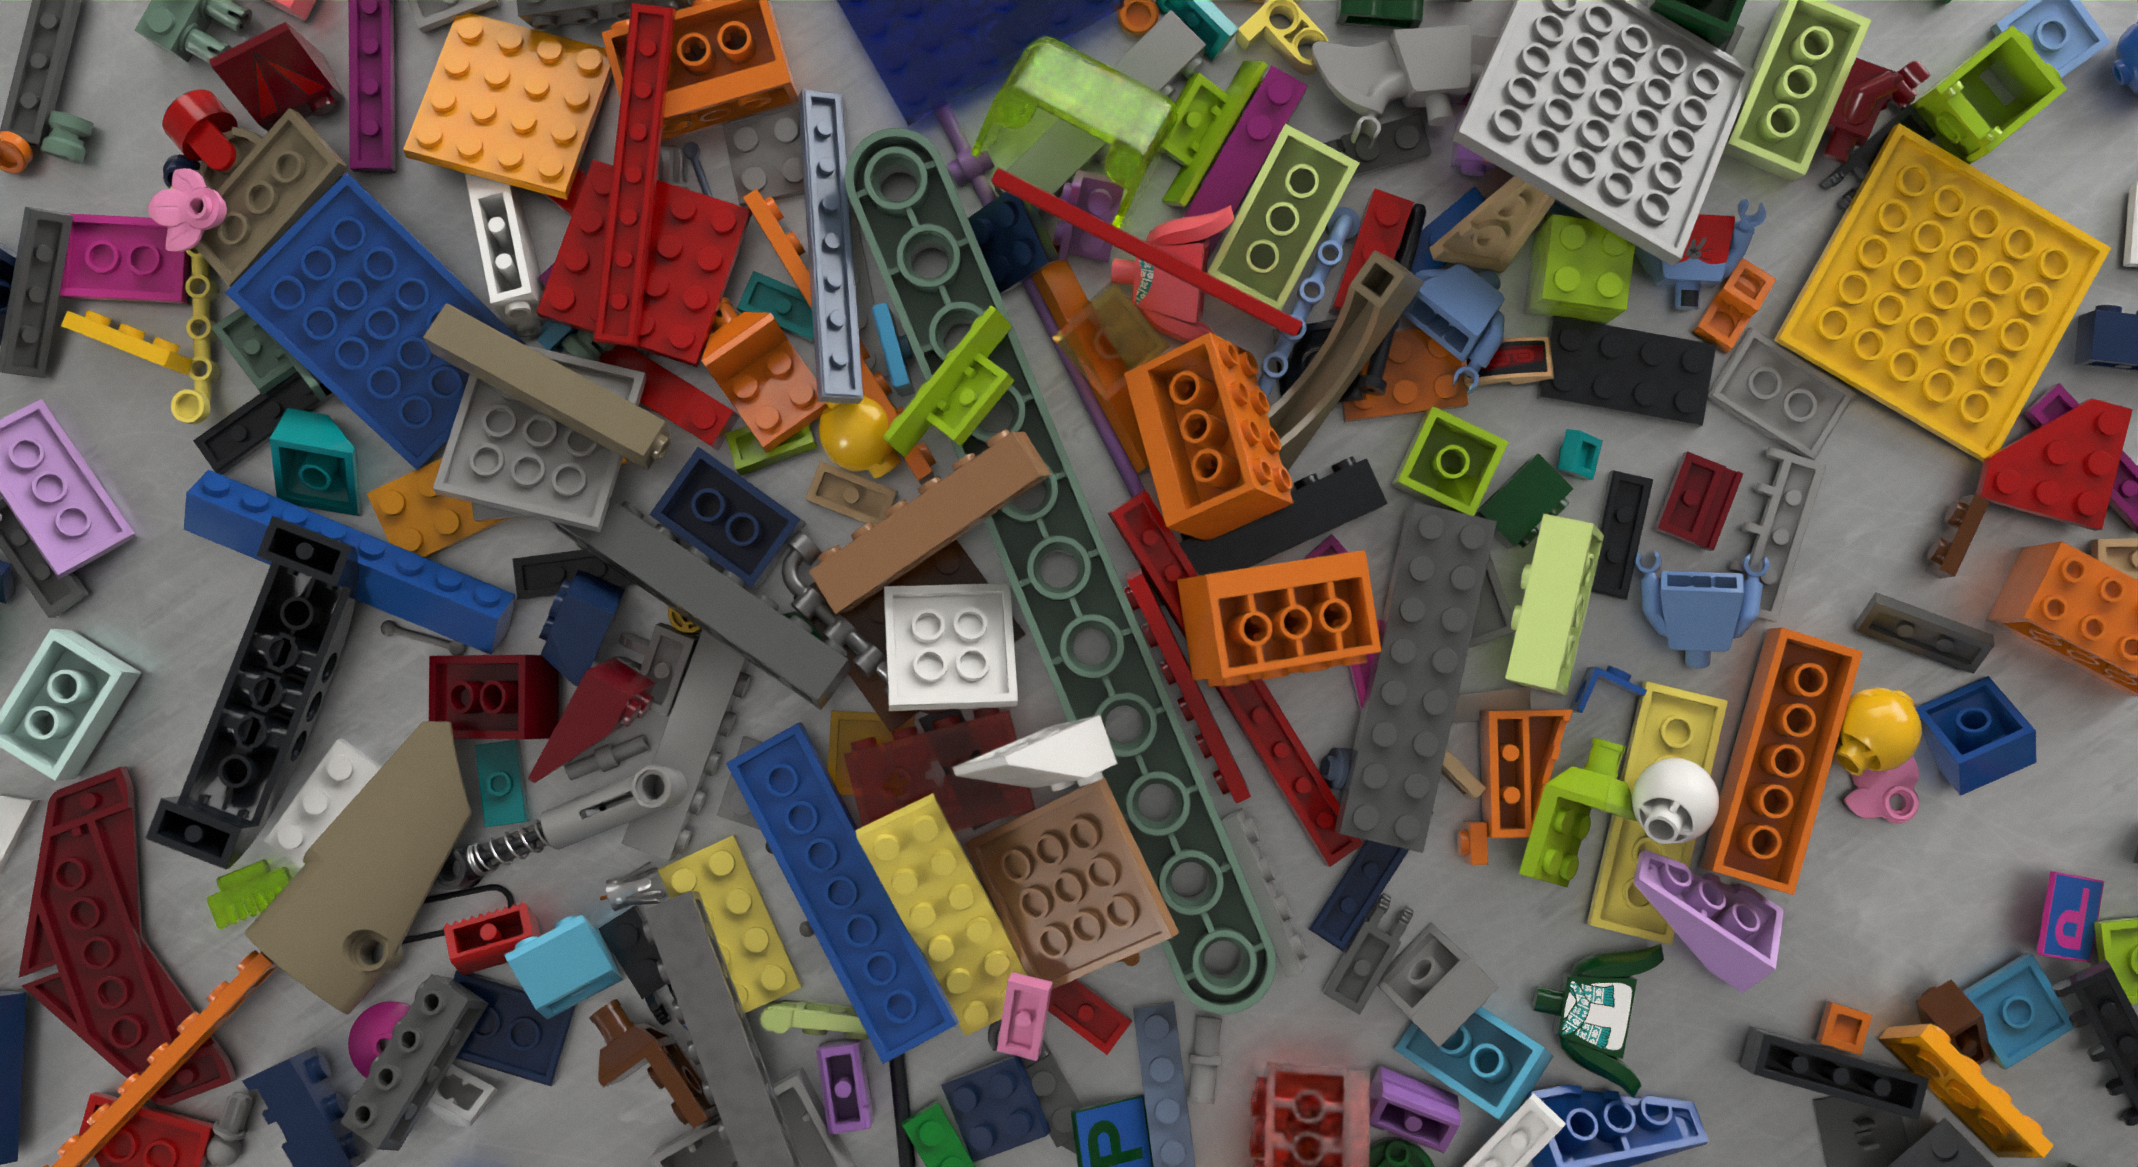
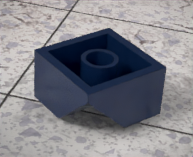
M579 569L573 581L564 579L539 636L540 639L546 641L540 655L577 687L586 670L591 668L625 589Z

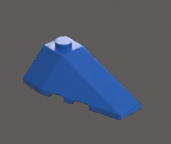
M1563 1085L1532 1091L1527 1095L1528 1099L1534 1093L1566 1123L1531 1160L1533 1167H1630L1706 1145L1709 1142L1694 1102L1654 1096L1632 1098L1619 1095L1618 1091L1605 1090L1603 1093L1582 1090V1086Z

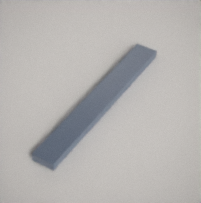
M802 89L798 100L818 402L860 404L863 400L850 202L845 185L847 160L842 93Z

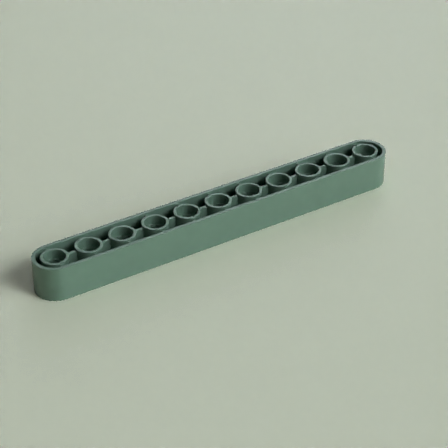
M904 128L883 129L863 139L856 146L848 160L845 171L846 190L927 382L943 364L949 352L945 346V337L953 326L963 323L972 325L990 306L996 308L1011 325L1012 323L943 158L933 143L923 135ZM903 172L911 175L916 181V188L913 194L908 199L899 202L891 201L884 197L881 192L884 180L893 173ZM926 248H937L943 251L948 257L946 270L935 278H924L918 275L913 269V262L920 251ZM1012 327L987 357L1015 380L999 399L1006 402L1013 411L1012 421L1006 429L1010 433L1025 432L1052 475L1042 481L1046 493L1044 500L1038 507L1031 510H1022L1011 502L984 520L1068 722L1100 715L1106 730L1107 716L1116 707L1130 706L1140 714L1142 730L1133 741L1120 743L1113 740L1107 733L1117 764L1101 772L1179 931L1174 937L1161 942V945L1180 989L1193 1004L1203 1010L1216 1014H1233L1244 1011L1259 1002L1273 982L1276 971L1274 946L1014 327ZM978 425L961 447L952 440L951 443L958 459L970 453H974L977 457L989 448L986 442L999 432H988ZM1052 553H1067L1077 563L1078 574L1075 580L1066 587L1057 588L1050 586L1041 576V565L1044 559ZM1097 629L1107 636L1110 642V652L1104 662L1091 666L1083 664L1076 658L1073 652V642L1075 637L1083 630ZM1152 784H1163L1169 787L1175 798L1172 812L1160 820H1152L1145 817L1140 812L1138 805L1141 792ZM1183 863H1197L1204 867L1207 873V883L1204 890L1194 897H1183L1172 888V874ZM1218 941H1229L1235 944L1240 953L1239 963L1236 968L1224 975L1210 972L1204 963L1207 949Z

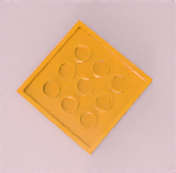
M466 13L455 17L403 151L406 158L567 200L613 74L606 48L473 13Z

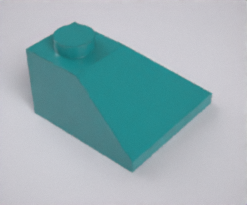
M287 408L269 438L277 498L298 506L359 516L361 507L355 447L329 415Z

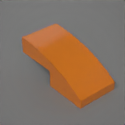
M1742 258L1730 277L1724 280L1692 332L1708 343L1716 344L1717 349L1727 354L1735 346L1750 318L1761 307L1776 278Z

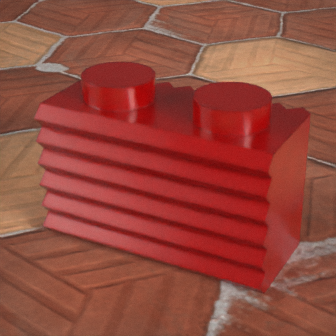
M522 901L519 906L513 904L510 909L504 907L502 911L498 909L494 913L488 911L485 916L479 914L477 918L473 916L469 920L463 918L460 923L454 921L452 925L446 923L443 928L451 965L453 964V967L462 976L508 963L505 954L515 950V945L528 937L541 936L538 918L527 904Z

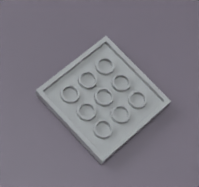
M526 345L639 406L647 380L644 372ZM470 374L433 490L438 495L601 532L623 457Z

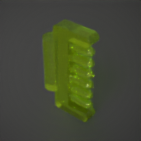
M266 859L217 877L216 882L220 892L210 895L206 899L217 928L224 929L230 923L236 924L238 922L231 903L234 904L239 919L242 921L247 919L248 916L241 899L244 901L248 914L251 917L256 916L257 910L251 895H253L259 912L262 913L266 908V904L261 891L267 905H269L274 900L270 888L272 887L276 897L291 881L292 878L288 868L281 867L271 871L269 863Z

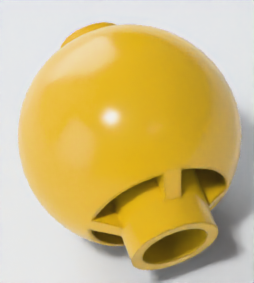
M863 392V400L860 404L826 402L828 407L823 411L819 422V438L825 453L834 463L850 471L869 470L876 479L890 472L901 462L902 459L896 450L883 439L884 434L888 431V419L884 409L876 401L866 397ZM889 400V402H890L891 405L893 406L894 410H896V407L894 406V404Z
M1868 688L1851 695L1837 741L1839 748L1834 753V758L1838 764L1851 774L1860 776L1866 769L1876 772L1888 771L1906 763L1916 752L1922 736L1921 720L1915 709L1913 699L1903 691H1893L1886 688Z

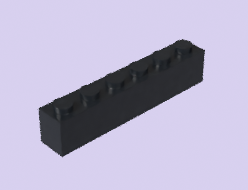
M1351 456L1332 465L1331 468L1334 473L1319 480L1317 474L1314 473L1294 482L1296 490L1291 492L1293 504L1209 541L1181 533L1180 536L1183 541L1179 544L1199 576L1245 569L1377 510L1388 503L1367 458L1356 463L1354 456ZM1148 580L1160 607L1164 606L1160 597L1158 596L1152 584Z

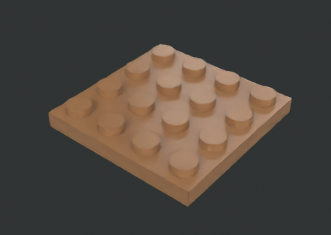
M1105 777L965 843L1027 976L1053 982L1052 989L1166 941L1179 933Z

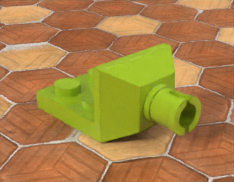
M1593 737L1588 760L1583 769L1572 766L1545 784L1519 874L1568 888L1570 880L1574 878L1578 870L1579 858L1577 855L1581 841L1586 838L1590 830L1591 819L1589 815L1591 808L1637 821L1632 808L1630 789L1627 783L1617 780V771L1626 747Z

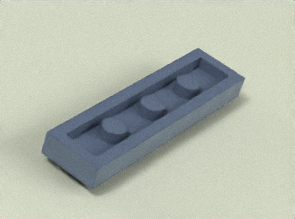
M1174 1001L1134 1006L1133 1014L1153 1167H1196Z

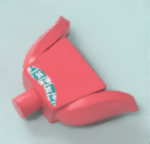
M1231 205L1214 213L1183 217L1161 223L1149 232L1146 242L1207 272L1210 237L1224 231L1235 220ZM1135 257V260L1114 258L1111 268V282L1133 285L1132 305L1140 308L1142 317L1150 326L1160 333L1184 343H1188L1209 332L1217 335L1200 320L1204 309V291Z

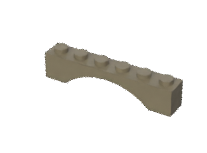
M1374 250L1349 285L1345 302L1326 341L1301 376L1267 412L1270 425L1280 439L1281 449L1278 452L1282 466L1287 471L1294 464L1424 284L1422 280L1391 257Z

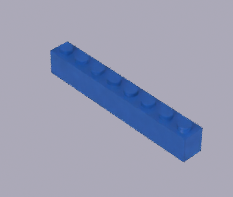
M207 470L186 492L185 531L271 565V561L258 557L257 553L272 516H275L356 548L359 565L355 599L357 601L490 655L509 631L516 596L511 592L211 470Z

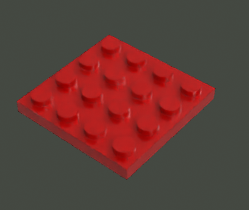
M592 159L536 312L541 318L594 334L613 170V165ZM657 180L638 347L635 348L698 368L752 216L750 209Z

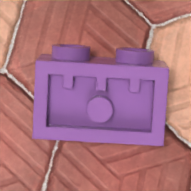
M1077 170L1073 183L1065 182L1061 199L1116 226L1126 180ZM1057 221L1053 245L1060 246L1058 255L1060 260L1066 261L1068 254L1109 262L1112 249L1111 244L1067 222Z

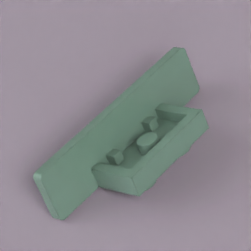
M239 308L211 327L262 395L298 372L319 401L327 397L320 387L322 382L242 308Z

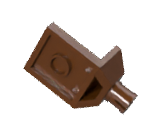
M618 999L606 1004L589 1017L591 1022L600 1031L606 1043V1046L599 1053L598 1081L603 1088L625 1080L649 1063L650 1067L647 1068L649 1076L658 1088L663 1089L665 1087L674 1100L671 1103V1107L677 1118L684 1125L689 1123L695 1129L719 1115L716 1104L710 1105L706 1099L702 1087L703 1079L672 1034L646 1023L635 1025L622 1009Z

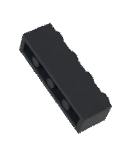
M1751 1026L1740 1065L1741 1068L1757 1076L1919 1120L1929 1078L1911 1070Z

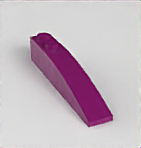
M1271 66L1184 217L1214 213L1231 205L1233 215H1235L1262 169L1284 125H1288L1302 101L1308 85L1275 66ZM1226 229L1210 237L1208 260Z

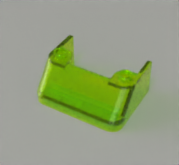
M1039 37L1028 44L996 94L970 154L978 158L996 144L1003 126L1018 129L1028 124L1032 120L1037 107L1111 144L1105 159L1106 173L1111 181L1128 190L1112 225L1121 228L1134 214L1178 119L1176 105L1168 96L1053 37Z

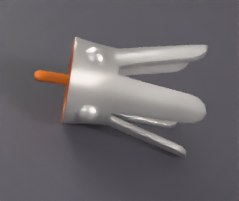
M649 861L624 877L606 880L607 895L601 896L599 899H608L612 909L618 911L630 905L660 904L661 901L658 899H662L666 895L661 890L644 891L651 887V879L659 874L658 868H651L641 872L651 864Z

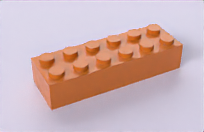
M1782 627L1767 629L1720 793L1718 812L1710 828L1700 868L1794 895L1863 651Z

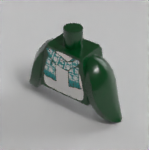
M1662 944L1642 950L1612 951L1589 955L1576 962L1571 973H1563L1560 990L1537 986L1533 998V1011L1555 1015L1553 1031L1559 1035L1561 1049L1568 1058L1591 1073L1620 1086L1632 1098L1636 1096L1642 1084L1635 1072L1618 1058L1623 1059L1637 984V979L1633 975L1647 972L1664 961Z

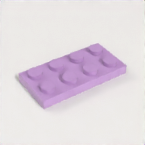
M42 398L0 419V495L59 580L135 538L134 531Z

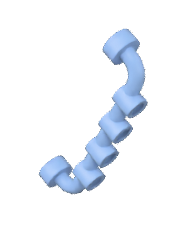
M1339 207L1334 210L1326 225V232L1329 237L1316 251V263L1309 278L1305 279L1298 288V300L1290 315L1303 322L1300 327V333L1292 337L1279 330L1280 337L1272 353L1268 354L1261 364L1262 374L1258 384L1267 399L1276 381L1282 378L1288 369L1287 359L1294 344L1300 341L1306 332L1305 322L1312 307L1318 304L1324 295V283L1330 270L1338 265L1343 256L1342 246L1344 242L1353 239L1358 232L1360 219L1358 214L1351 208ZM1324 249L1333 250L1336 259L1333 261L1324 259L1322 251ZM1304 287H1315L1318 296L1316 298L1307 297L1304 293ZM1270 360L1278 361L1282 367L1281 372H1270L1267 362Z

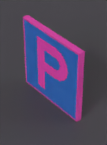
M2050 871L2037 955L2091 963L2095 942L2094 922L2098 921L2104 881Z

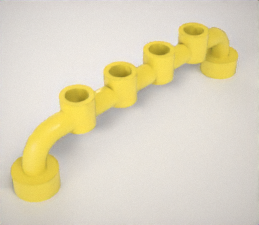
M193 247L186 250L192 256V276L188 278L185 287L188 295L192 297L193 317L188 320L186 330L188 335L193 338V362L188 375L194 380V390L185 389L175 394L171 401V411L174 417L181 422L199 424L210 413L212 383L216 382L221 375L219 364L211 360V343L218 336L211 329L217 322L210 319V302L217 298L219 286L215 280L209 278V263ZM203 283H206L205 291L200 294V286ZM206 323V332L201 335L200 328ZM207 364V372L204 376H201V368Z

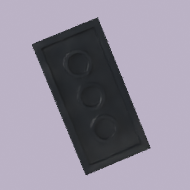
M1559 316L1551 317L1547 337L1550 338L1554 379L1540 381L1537 394L1538 399L1694 427L1703 426L1716 344Z

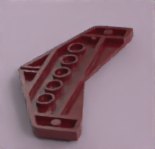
M126 766L61 788L54 792L48 801L18 978L56 965L57 973L22 985V987L128 1079L136 1072L141 1075L151 1065L147 1058L163 1043L167 1042L170 1045L180 1035L177 1031L178 1026L195 1010L142 937L134 789ZM213 1035L151 1097L154 1103L162 1106L171 1105L237 1080L229 1057Z

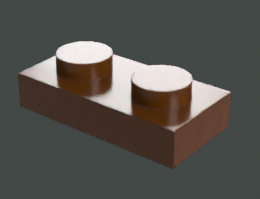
M1973 494L1960 497L1959 500H1955L1950 505L1944 521L1948 523L1942 537L1935 539L1928 551L1927 559L1930 560L1926 572L1940 579L1956 576L1990 501Z

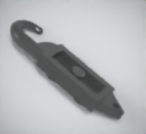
M1001 1020L992 1023L988 1030V1042L993 1051H997V1036L1000 1031ZM1043 1039L1041 1053L1037 1061L1022 1057L1021 1060L1051 1129L1049 1133L1057 1148L1063 1146L1076 1154L1071 1111L1084 1107Z

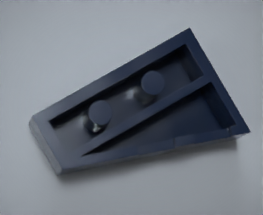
M316 1047L246 1078L242 1082L248 1092L253 1089L258 1090L268 1109L262 1112V1115L268 1125L277 1122L287 1141L282 1144V1149L293 1167H357L366 1161L363 1155L365 1153L363 1139L340 1123L347 1112V1104L344 1097L339 1092H335L329 1079L331 1076L330 1065L323 1054H318Z

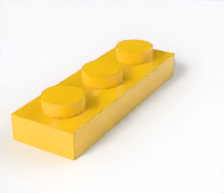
M88 309L84 317L70 311L66 312L61 324L65 328L184 375H187L193 360L177 354L180 348L179 345L156 336L151 344L143 340L146 332L123 323L116 330L109 327L111 318Z

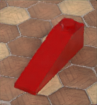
M617 345L612 351H605L600 357L601 363L644 372L647 380L640 402L718 451L726 439L725 434L731 432L740 417L732 409L629 346Z

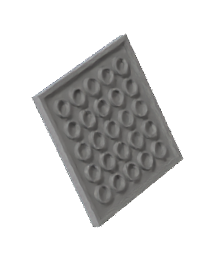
M1515 0L1452 140L1669 265L1674 266L1683 256L1755 70L1636 0Z

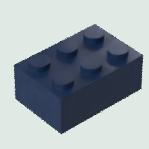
M697 447L649 514L720 566L737 575L751 588L757 590L789 546L786 542L798 530L800 531L806 523L700 447Z

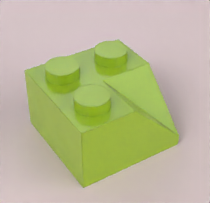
M1432 406L1425 412L1391 486L1428 504L1474 516L1509 441Z

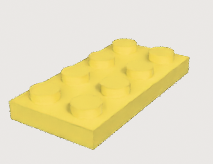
M736 834L658 869L670 899L689 891L700 893L745 1013L803 987Z

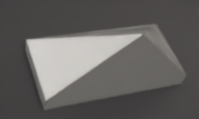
M452 1064L428 1102L427 1107L450 1126H472L497 1093V1089Z

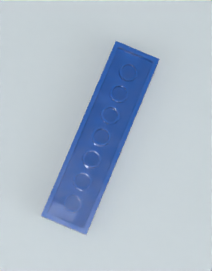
M797 723L727 762L726 764L882 1064L960 1023L924 953L907 931L861 847L855 831L858 828L803 723Z

